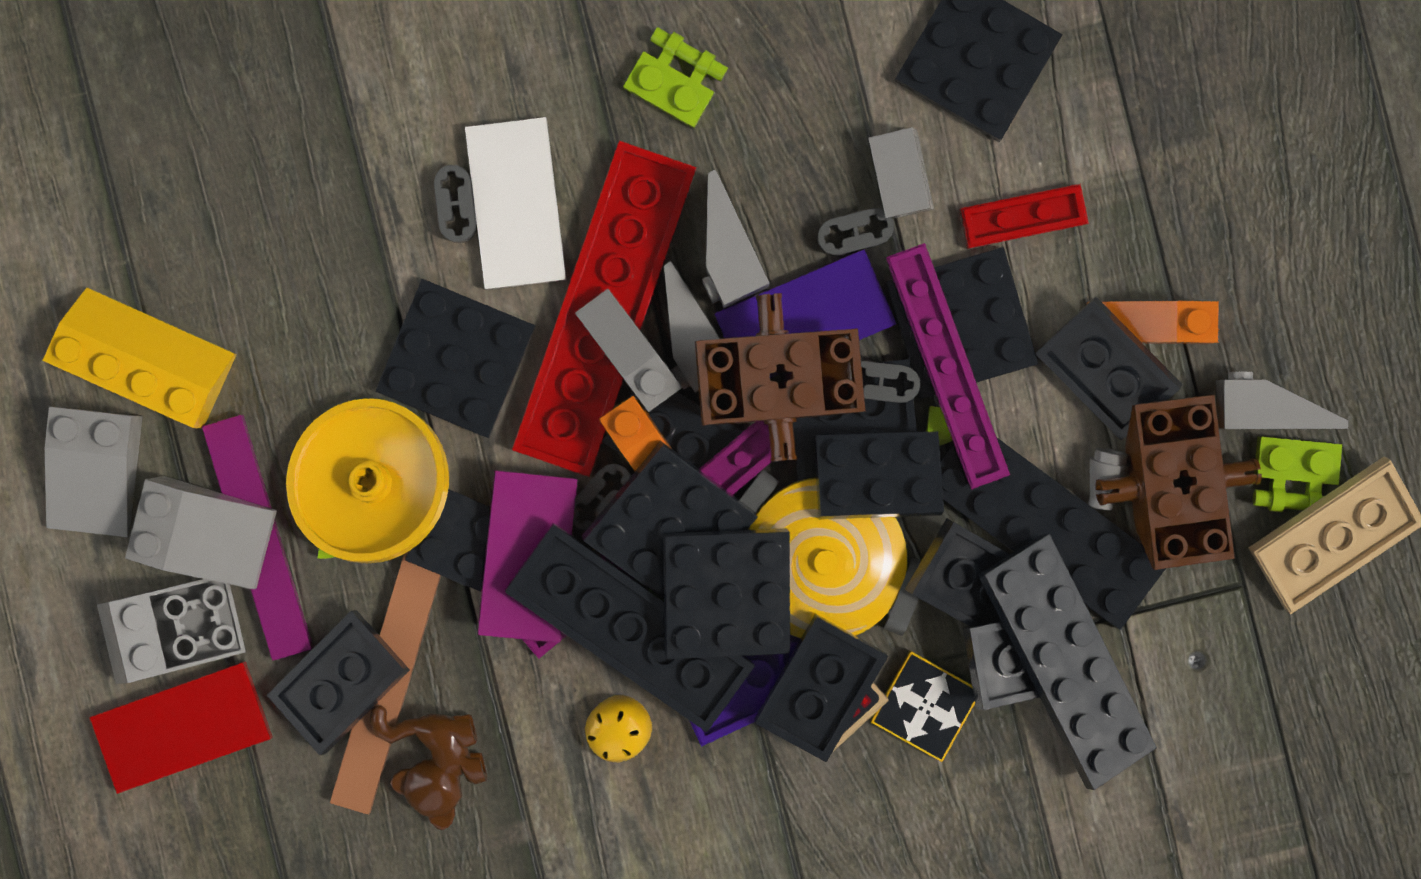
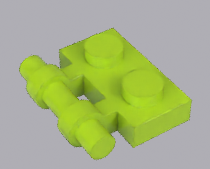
M657 27L650 42L663 48L662 53L656 59L643 51L623 88L695 129L714 95V91L702 85L703 80L708 74L721 82L728 67L716 61V55L705 50L702 53L683 42L684 37L676 32L669 34ZM675 56L695 67L690 78L670 67Z
M1258 437L1256 459L1260 464L1261 470H1254V474H1262V478H1270L1269 491L1254 490L1253 505L1268 507V510L1273 512H1283L1284 509L1305 510L1324 496L1321 493L1322 484L1339 485L1343 444ZM1286 480L1306 482L1305 494L1286 492Z

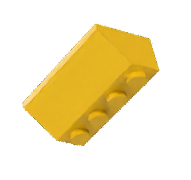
M86 287L59 322L42 361L189 427L202 428L209 418L237 354Z

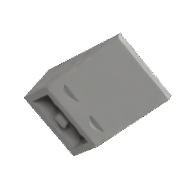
M201 579L97 604L116 684L131 683L246 653L230 584Z

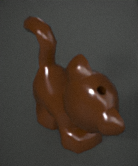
M382 705L374 706L371 709L370 724L376 737L392 744L407 736L416 735L433 756L432 759H425L416 763L410 769H401L395 773L390 780L393 790L404 795L408 804L421 815L428 817L431 824L438 830L448 828L455 817V807L462 798L460 777L464 774L465 779L473 784L487 781V771L482 753H470L468 751V747L476 744L478 741L472 715L448 716L429 713L420 718L404 720L398 725L391 727L387 724L386 708Z

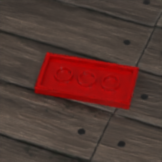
M246 661L89 717L117 794L273 738Z

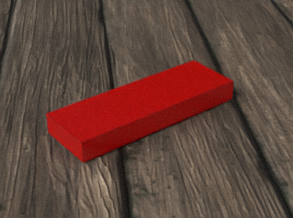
M1081 184L959 209L967 249L1089 224Z

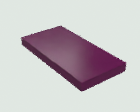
M494 470L477 629L478 635L560 643L561 631L505 593V588L552 523H555L572 535L578 479Z

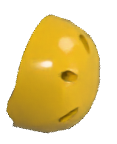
M615 695L603 700L592 710L585 725V737L591 750L601 759L617 763L627 761L638 755L647 745L652 733V722L647 710L640 702L625 695ZM620 711H623L624 714L622 719L618 718ZM598 714H600L602 722H600ZM634 730L639 732L638 734L631 735V732Z

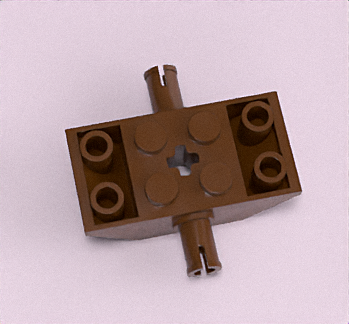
M782 293L757 295L755 297L757 300L760 333H756V336L694 341L702 425L764 421V425H768L770 462L795 460L797 455L795 454L793 422H797L796 418L865 412L858 329L789 334V330H784ZM777 370V373L780 374L781 382L770 381V373H774Z
M1215 395L1132 405L1125 444L1126 454H1128L1127 464L1130 465L1128 469L1129 476L1097 479L1095 490L1104 491L1112 489L1110 493L1096 494L1099 505L1132 501L1135 528L1153 570L1235 559L1226 489L1251 484L1258 485L1261 482L1262 474H1244L1246 471L1261 470L1256 458L1223 463ZM1180 477V487H1174L1173 480Z

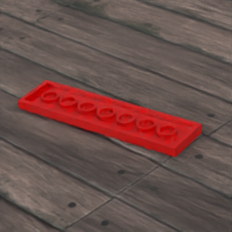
M619 140L515 439L513 451L590 477L606 432L599 419L614 409L624 378L575 313L609 289L641 331L697 167Z

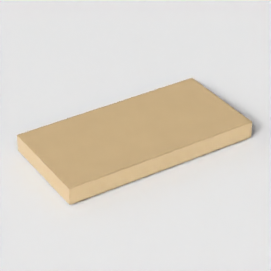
M1384 456L1248 548L1282 606L1291 615L1421 527V514L1393 463Z

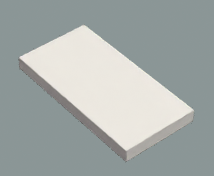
M547 118L465 127L485 290L567 280Z

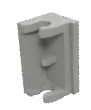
M911 127L869 137L885 217L887 219L892 217L899 218L934 210L917 130Z

